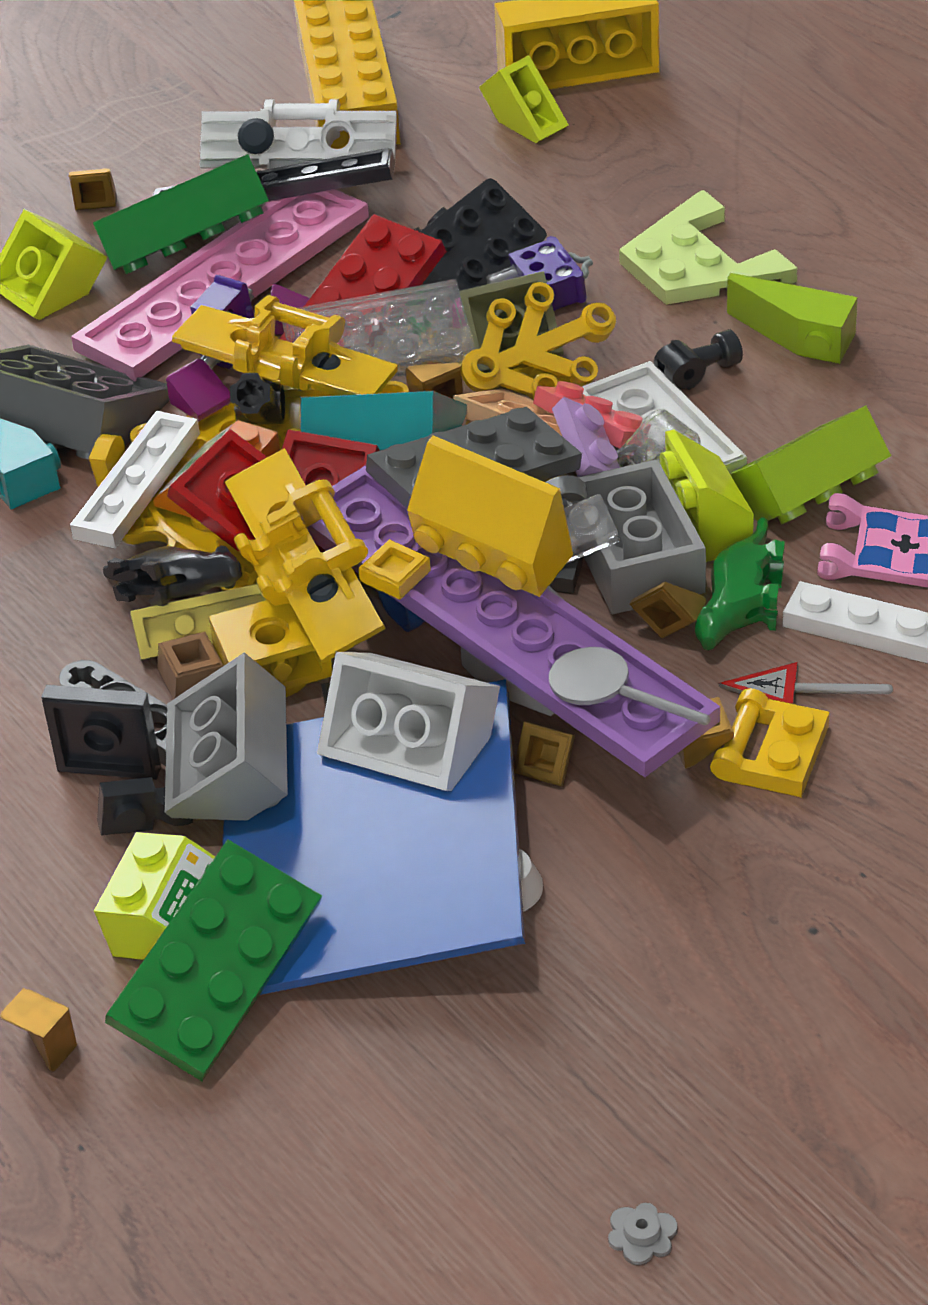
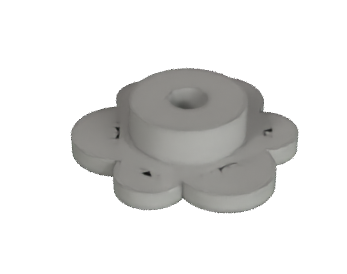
M642 1203L636 1209L621 1207L612 1213L610 1220L613 1230L609 1233L608 1243L614 1250H623V1256L626 1261L633 1265H643L648 1263L653 1255L664 1257L670 1253V1239L677 1233V1221L672 1215L657 1213L656 1207L651 1203Z

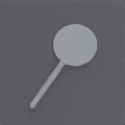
M585 647L570 651L561 656L552 665L549 672L551 690L557 697L568 703L577 705L598 704L620 694L702 725L710 723V717L704 713L626 686L629 678L626 661L618 653L606 648Z

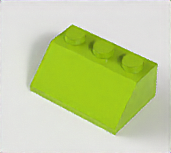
M865 405L801 435L731 472L730 475L754 513V519L757 522L761 517L767 520L778 517L780 523L784 524L807 512L804 506L805 502L814 498L817 505L828 501L831 495L843 493L840 484L850 479L852 484L856 485L878 474L879 472L875 465L891 457V454Z

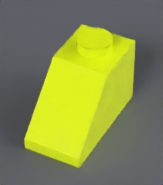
M529 55L499 70L479 87L498 122L534 143L540 142L569 125Z

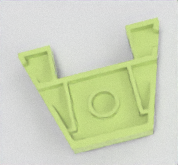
M705 190L693 195L619 249V263L665 305L720 296V289L727 288V277L730 273L765 280L780 279L781 283L786 284L797 282V267L776 249L741 263H736L700 232L701 230L725 221V207Z

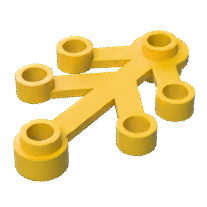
M536 282L529 287L525 296L527 307L515 346L498 353L504 329L512 324L516 315V309L511 301L504 298L496 299L491 303L486 315L488 326L482 346L479 349L470 351L464 357L461 364V376L465 384L475 392L495 390L502 386L531 396L533 400L538 385L557 386L559 381L551 374L569 379L571 383L581 387L593 383L598 374V366L594 360L582 356L572 361L549 352L582 337L593 343L605 341L616 325L614 312L604 303H591L583 309L578 319L537 336L543 314L549 309L554 299V292L548 284ZM539 293L545 297L546 301L538 302L533 298L532 294ZM498 309L503 310L507 313L508 318H499L495 315L494 311ZM592 315H598L606 322L599 323L593 319ZM525 364L548 373L540 374L534 379L513 371L511 368ZM477 365H486L492 372L483 373L478 369ZM582 367L587 369L590 376L583 377L579 375L576 368Z

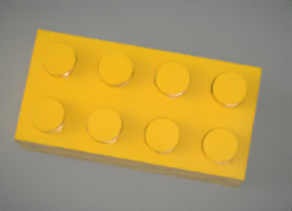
M513 0L494 3L498 71L529 55L548 89L659 72V3L657 0Z

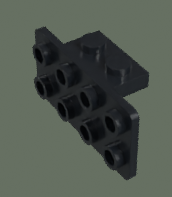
M486 179L448 210L443 207L436 212L425 228L422 230L419 227L414 229L441 240L446 250V253L415 294L421 293L446 316L451 318L452 307L459 302L458 291L487 285L488 275L511 267L510 253L543 242L547 237V233L496 180Z

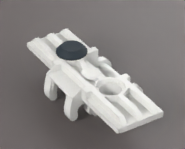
M266 99L264 109H261V111L202 112L200 168L215 169L246 154L249 155L255 169H271L385 148L393 150L395 159L397 112L340 111L338 99H330L329 103L275 104L274 99ZM276 120H325V124L323 127H276ZM340 131L348 132L350 135L348 144L342 149H332L331 144L335 139L339 138Z

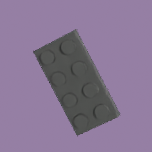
M528 407L515 408L507 413L484 420H475L467 425L444 432H435L427 437L411 442L392 445L387 449L368 454L366 459V472L407 509L427 442L433 435L541 481L579 470L582 452Z

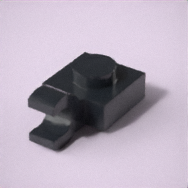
M152 777L99 783L97 823L101 836L153 830L154 818L161 819L174 826H184L193 823V819L171 818L165 813V787L155 788Z

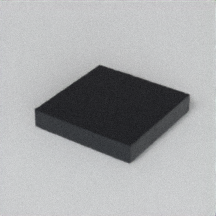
M46 685L41 699L57 771L128 778L152 777L153 780H157L161 763L148 693Z

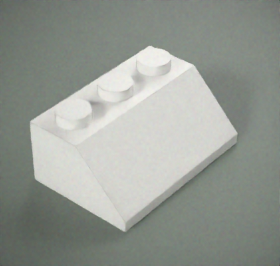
M336 652L317 754L441 790L452 791L491 737L500 686L374 653Z

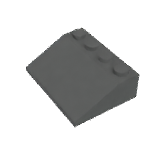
M32 345L0 350V418L33 429L45 444L51 443L55 448L69 447L76 449V455L81 458L89 459L96 440L102 434L121 436L126 446L131 441L130 432L132 429L147 423L156 411H160L170 401L167 383L146 377H137V380L133 381L126 374L103 365Z

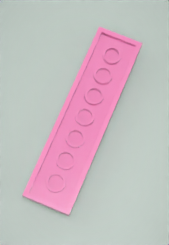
M336 189L272 200L262 207L264 214L244 223L239 222L72 335L73 349L105 367L126 374L131 380L136 381L137 377H143L182 349L180 344L172 342V336L192 315L190 307L214 282V277L217 274L246 283L248 289L253 291L255 298L369 218L368 203Z

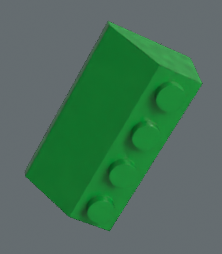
M246 154L93 222V225L113 269L116 271L123 268L125 274H129L149 265L146 259L149 255L161 251L165 258L187 248L185 239L200 233L202 240H206L225 231L223 223L238 216L240 222L244 223L264 214L261 206L267 204L269 199L249 155Z

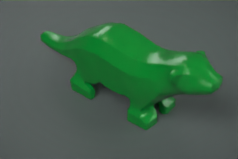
M764 517L758 520L757 528L752 535L725 548L714 561L711 570L713 596L707 605L702 608L695 623V635L704 650L714 649L729 633L759 621L765 623L769 630L776 631L779 588L782 587L784 570L783 555L785 541L774 539L770 543L765 544L768 520ZM767 580H770V583H771V584H767V585L764 586V584L766 583V581H767Z

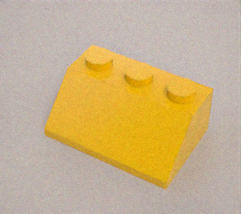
M434 435L429 439L407 508L415 542L430 553L439 552L457 560L470 571H482L500 579L503 584L513 590L522 589L540 597L573 556L560 488Z

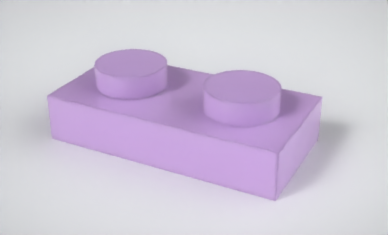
M563 397L552 408L562 437L582 452L581 466L579 470H576L577 476L580 477L620 468L617 462L618 454L610 444L603 426L604 419L600 412L590 404L582 405Z

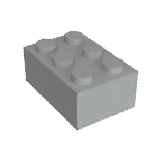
M658 459L578 477L585 482L587 487L589 511L584 518L568 526L578 547L583 548V557L611 614L634 610L629 605L633 598L663 582H668L698 594L705 593L706 548Z

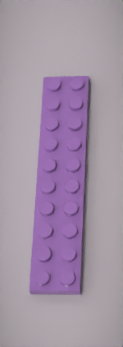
M366 465L333 485L335 490L333 498L354 536L362 539L368 548V554L365 559L352 567L354 571L359 574L358 568L389 539L429 557L431 571L401 600L395 597L392 598L643 777L648 776L720 722V706L550 590L546 589L540 597L522 589L513 590L503 584L500 579L482 571H470L457 560L439 552L430 553L424 550L415 542L407 509L366 472ZM322 519L307 527L314 542L326 551L337 546ZM585 647L606 648L618 653L626 661L629 671L626 686L704 713L710 717V723L702 725L620 694L598 704L577 705L568 703L557 697L551 690L549 672L552 665L561 656L570 651Z

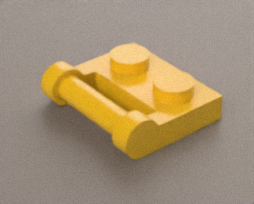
M748 688L743 690L735 705L737 716L732 725L734 738L725 743L723 748L715 752L710 765L711 772L717 778L724 781L802 798L829 728L830 712L771 700L757 689ZM755 724L769 725L756 760L744 759L742 755Z

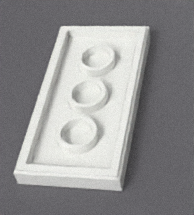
M651 361L582 386L584 388V395L596 396L611 401L613 403V410L636 414L643 418V425L659 433L654 451L618 449L632 465L656 459L660 463V453L665 452V431L669 430L678 431L718 455L729 473L747 464V456Z

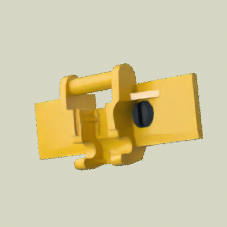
M267 295L255 305L254 318H245L201 305L172 336V342L180 344L185 350L231 363L236 371L258 373L265 380L307 392L311 388L334 396L379 394L398 371L397 364L338 345L337 343L341 339L345 328L344 317L332 315L329 318L279 303V298ZM275 320L305 330L294 343L278 339V336H274Z
M284 448L225 481L255 537V540H248L245 534H238L234 538L238 550L253 565L259 577L256 579V582L264 598L274 606L291 604L322 663L334 658L336 652H345L386 629L352 569L353 566L365 559L368 554V548L362 539L354 536L333 498L335 490L328 480H317L305 485ZM321 519L337 545L323 553L319 551L307 530L308 526Z

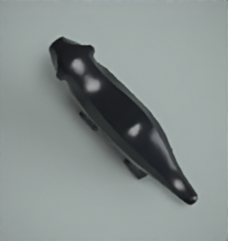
M222 545L217 547L212 553L164 546L145 551L128 559L114 558L107 561L108 565L103 567V574L106 578L120 582L112 586L117 601L131 602L135 601L136 595H155L149 599V603L153 606L168 605V600L171 598L202 593L213 587L232 589L236 581L242 577V568L238 559L226 546Z

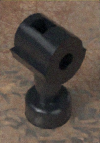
M727 329L714 334L710 345L693 349L680 340H671L670 344L663 346L656 353L654 366L678 389L687 388L690 390L701 382L705 375L706 367L716 362L721 367H730L740 363L743 359V349L736 333L731 329Z

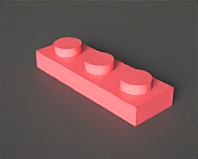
M559 381L556 387L537 386L533 404L553 414L552 408L563 397L582 405L590 404L602 415L604 419L603 426L611 445L618 449L654 451L659 433L643 425L642 417L630 412L615 411L612 409L613 403L611 401L596 396H586L583 394L584 388L574 383Z

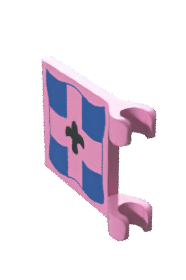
M841 493L831 495L828 507L832 511L827 513V526L835 530L860 526L855 555L834 543H826L821 547L820 559L823 561L819 562L817 570L820 578L836 580L853 575L928 588V516L863 506L851 497Z

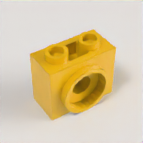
M265 600L209 616L213 647L222 664L226 665L245 652L285 686L286 697L297 693L307 683L332 676L331 659L322 663L291 604L274 606L271 602Z

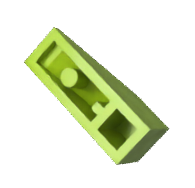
M734 273L729 274L727 277V314L796 355L841 363L856 334L858 297Z

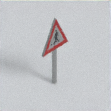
M798 662L719 683V687L739 694L748 688L757 689L763 692L768 699L790 704L794 703L795 693L891 694L893 692V687L890 684L796 683Z

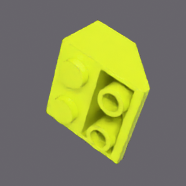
M676 430L665 431V452L660 453V465L706 548V562L713 561L725 548L753 534L754 513L718 455Z

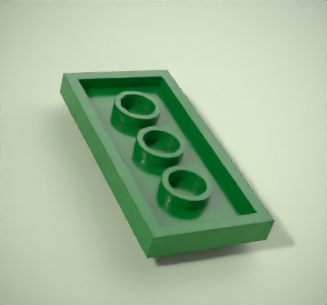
M227 839L107 1012L105 1023L198 1080L203 1081L318 908L322 895Z

